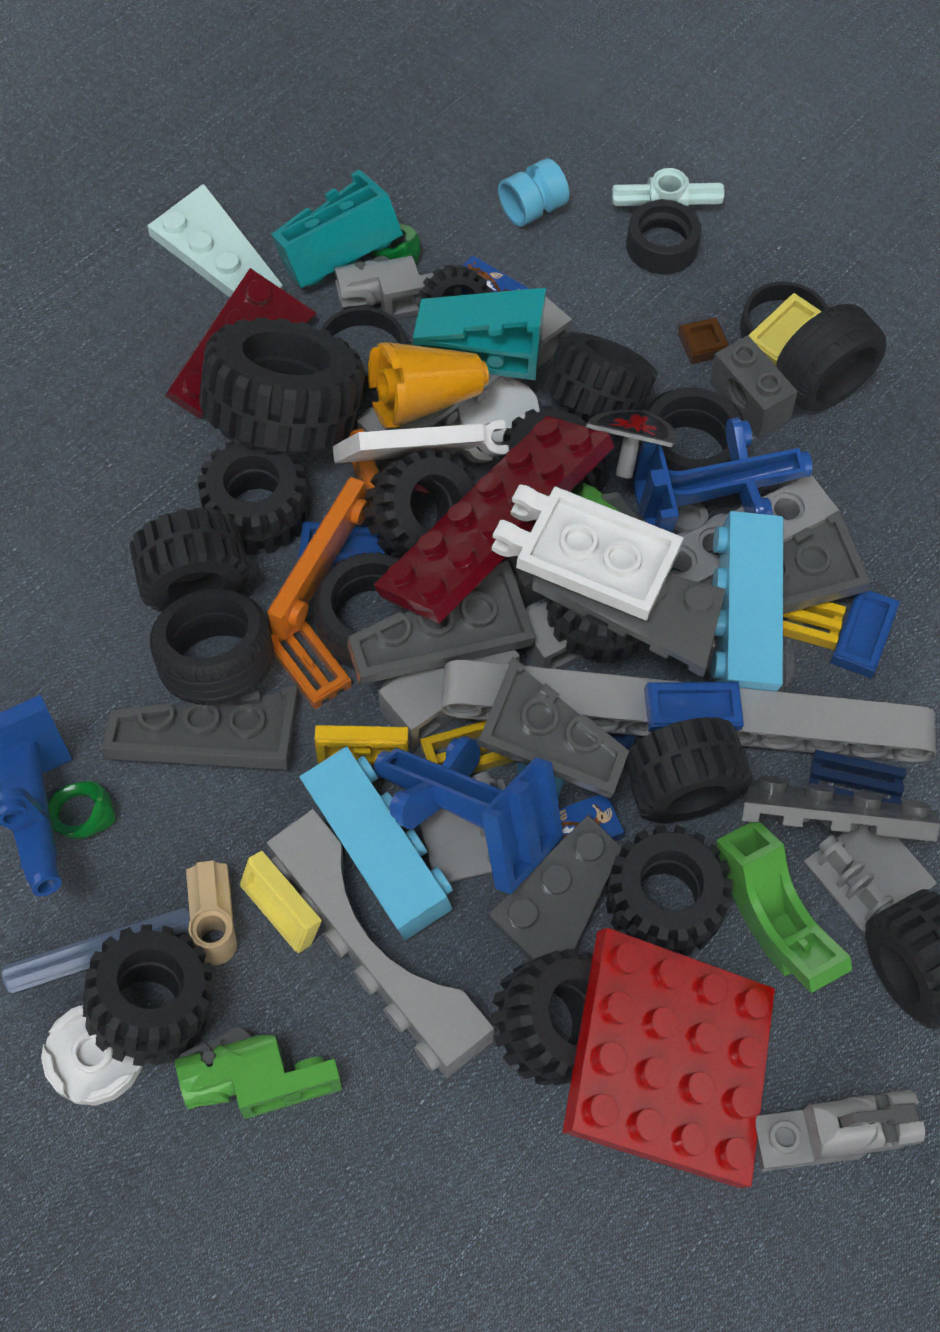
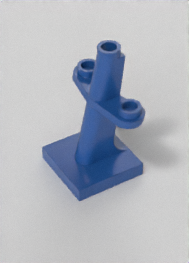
M739 417L728 419L726 422V439L731 457L730 462L684 471H672L667 468L662 445L642 441L631 481L639 514L649 524L672 533L679 518L678 507L739 493L746 513L773 515L769 498H761L757 488L810 477L812 475L811 456L808 451L801 452L800 448L748 458L746 446H750L752 442L751 427L747 420L741 421Z
M41 694L0 713V825L13 831L20 856L21 869L24 871L25 878L33 894L40 897L54 893L62 884L58 874L57 849L49 816L43 773L72 760Z
M462 736L459 739L455 738L449 743L446 750V759L442 765L399 748H395L391 752L384 750L379 753L374 763V772L377 777L386 779L405 789V791L400 790L396 792L390 802V814L395 818L396 822L406 829H414L442 808L485 831L494 885L497 890L512 894L563 839L551 761L535 757L504 790L469 777L479 762L480 746H477L478 742L468 736Z

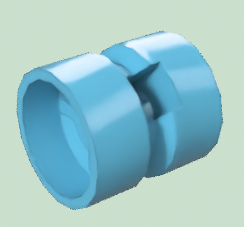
M549 158L538 161L527 167L524 172H517L501 180L498 184V195L502 208L512 223L518 227H523L539 219L543 214V209L550 213L569 201L570 192L565 175L561 168Z

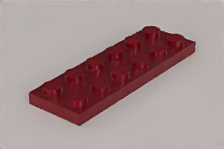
M546 416L514 448L509 450L505 457L483 476L457 504L453 505L427 533L422 535L407 553L390 566L388 571L374 584L380 597L440 624L505 558V556L492 551V546L496 540L493 538V533L500 520L511 522L528 532L532 531L537 520L522 521L510 514L515 504L512 502V497L519 484L529 486L546 496H550L554 486L570 492L614 448L609 433Z

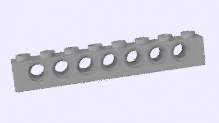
M812 475L797 481H786L774 492L762 497L769 498L773 515L783 516L788 519H783V544L792 540L794 534L807 527L812 529L825 522L826 517L840 511ZM743 505L735 510L737 512H745ZM717 514L709 519L704 526L692 532L682 531L677 534L684 537L672 568L679 569L683 573H676L670 570V575L701 583L713 578L715 568L719 567L720 553H718L719 555H713L707 551H713L715 529L717 526L722 527L728 514ZM540 602L534 603L525 609L536 638L533 646L523 648L534 667L561 669L582 659L584 652L577 650L573 654L566 649V640L558 642L554 637V627H549L547 621V602L543 604Z

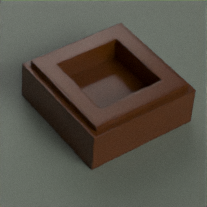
M717 317L679 325L678 337L690 364L713 360L715 353L729 346Z

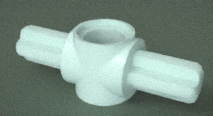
M664 168L657 171L654 177H649L647 184L614 185L612 188V203L615 206H641L648 201L665 199L677 201L686 206L721 204L724 199V186L722 183H689L688 177L680 170Z

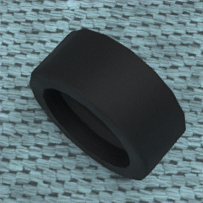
M665 199L648 201L638 207L630 217L626 249L629 257L640 268L651 273L671 274L680 272L690 266L697 256L702 226L698 216L684 204ZM656 227L670 228L678 232L686 241L675 246H659L649 242L641 233Z

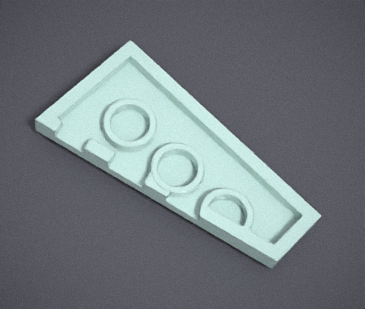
M204 184L147 225L150 237L228 297H231L249 268L283 290L281 282Z

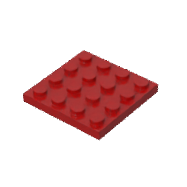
M610 928L597 931L562 1133L733 1187H752L757 1145L755 1124L756 1116H759L761 1111L775 988Z

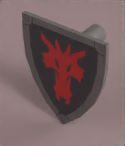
M647 410L607 411L595 415L586 425V428L623 436L616 475L622 478L633 477L637 454L642 441L672 447L676 440L674 428L661 417Z

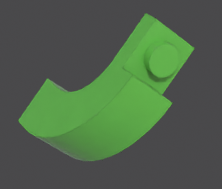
M749 822L716 840L717 848L720 850V861L726 860L730 868L726 879H732L733 890L731 894L762 950L784 977L792 973L810 993H813L852 971L851 957L814 921L802 904L789 875L784 844L762 823Z

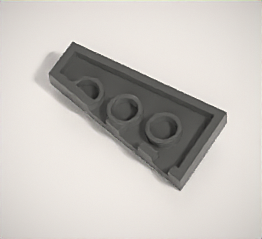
M767 775L760 776L759 780H753L752 784L748 786L742 821L759 823L760 813L780 818L781 824L786 826L802 827L803 822L817 819L821 820L820 822L832 831H856L859 829V825L863 824L869 825V832L878 836L937 842L940 828L938 811L930 810L931 806L921 801L902 800L901 805L882 802L883 798L874 793L859 791L854 792L853 796L835 794V789L827 785L811 783L807 784L806 788L787 785V780Z

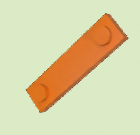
M354 477L347 480L267 610L273 635L286 640L294 626L298 628L302 625L308 613V603L317 590L321 579L331 567L355 525L360 526L366 519L364 508L369 507L370 503L365 499V482Z

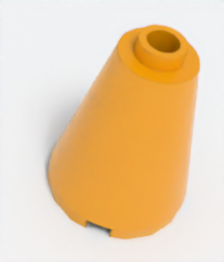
M391 342L378 343V347H372L370 351L368 384L369 389L377 388L379 401L372 402L379 422L385 428L400 427L476 397L483 392L484 386L489 381L487 364L485 361H481L476 353Z

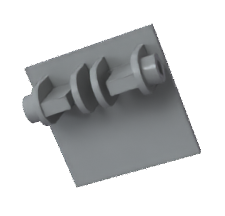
M481 772L472 777L501 790L506 788L503 779L496 780L491 778L489 772ZM442 808L420 824L431 870L438 866L449 883L492 873L485 831Z
M860 824L858 830L844 832L837 838L834 835L829 836L818 846L820 850L803 861L864 935L866 931L865 924L870 917L921 889L930 890L937 884L934 878L899 838L874 835L869 832V825Z

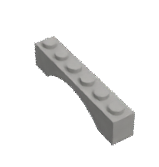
M313 809L266 842L271 862L322 920V924L328 930L324 937L330 947L340 958L345 954L350 957L358 967L353 971L358 982L368 994L372 995L375 991L378 992L388 1005L383 1009L385 1015L400 1033L406 1029L419 1043L414 1047L415 1052L431 1072L439 1068L443 1075L448 1078L493 1042V1026L463 990L438 985L411 974L390 960L369 939L355 918L345 893L342 844Z

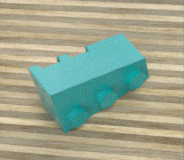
M360 169L350 175L353 182L339 193L335 188L325 193L327 202L311 212L310 208H305L271 234L288 275L300 288L321 282L325 275L334 271L335 267L356 263L360 257L373 250H381L388 247L392 240L403 235L388 193Z
M546 288L421 299L413 335V345L476 353L481 361H485L489 374L535 380L542 344Z

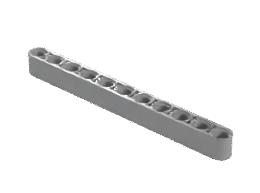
M454 660L446 663L443 680L442 712L452 717L487 721L509 664L473 660ZM525 666V671L541 684L544 685L546 683L559 693L558 697L578 714L586 715L607 733L647 736L652 733L648 732L644 688L647 682H679ZM740 688L744 726L740 731H736L741 746L814 753L815 749L849 757L910 763L930 761L937 756L935 712L928 707Z

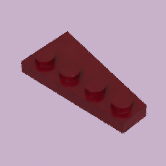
M249 268L168 389L165 397L201 419L204 413L199 404L204 350L207 341L216 331L227 324L233 326L238 320L254 321L255 318H267L268 320L280 318L288 319L292 323L300 324V322L308 324L317 313Z

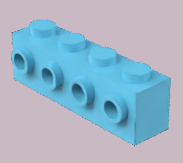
M730 511L722 527H716L713 539L714 553H720L719 567H716L714 570L712 586L726 590L714 636H718V651H714L712 655L711 678L717 679V682H739V688L778 691L783 685V516Z
M346 746L299 776L404 941L453 910L446 896L453 891L451 885L438 866L431 871L428 869L421 858L428 852L415 831L410 829L404 833L395 818L391 816L390 802L392 797L388 792L381 796L372 785L378 777L364 755L356 760Z

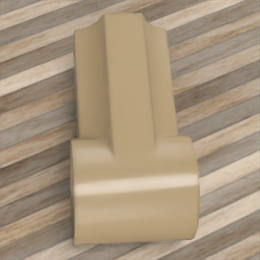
M214 860L197 862L193 867L186 869L190 914L188 931L192 938L193 948L201 946L205 951L204 963L218 966L230 960L237 949L229 869L227 864L217 863ZM220 930L225 933L216 942L206 943L202 941L203 936L209 931Z

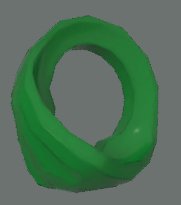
M399 223L406 241L393 249L386 247L381 250L371 251L373 258L386 256L389 259L412 256L415 264H417L421 253V241L419 235L411 226Z
M83 781L67 784L56 791L48 802L53 831L70 839H85L111 827L116 821L109 793L97 782ZM76 796L91 798L95 805L87 822L79 826H68L60 821V810L69 799Z

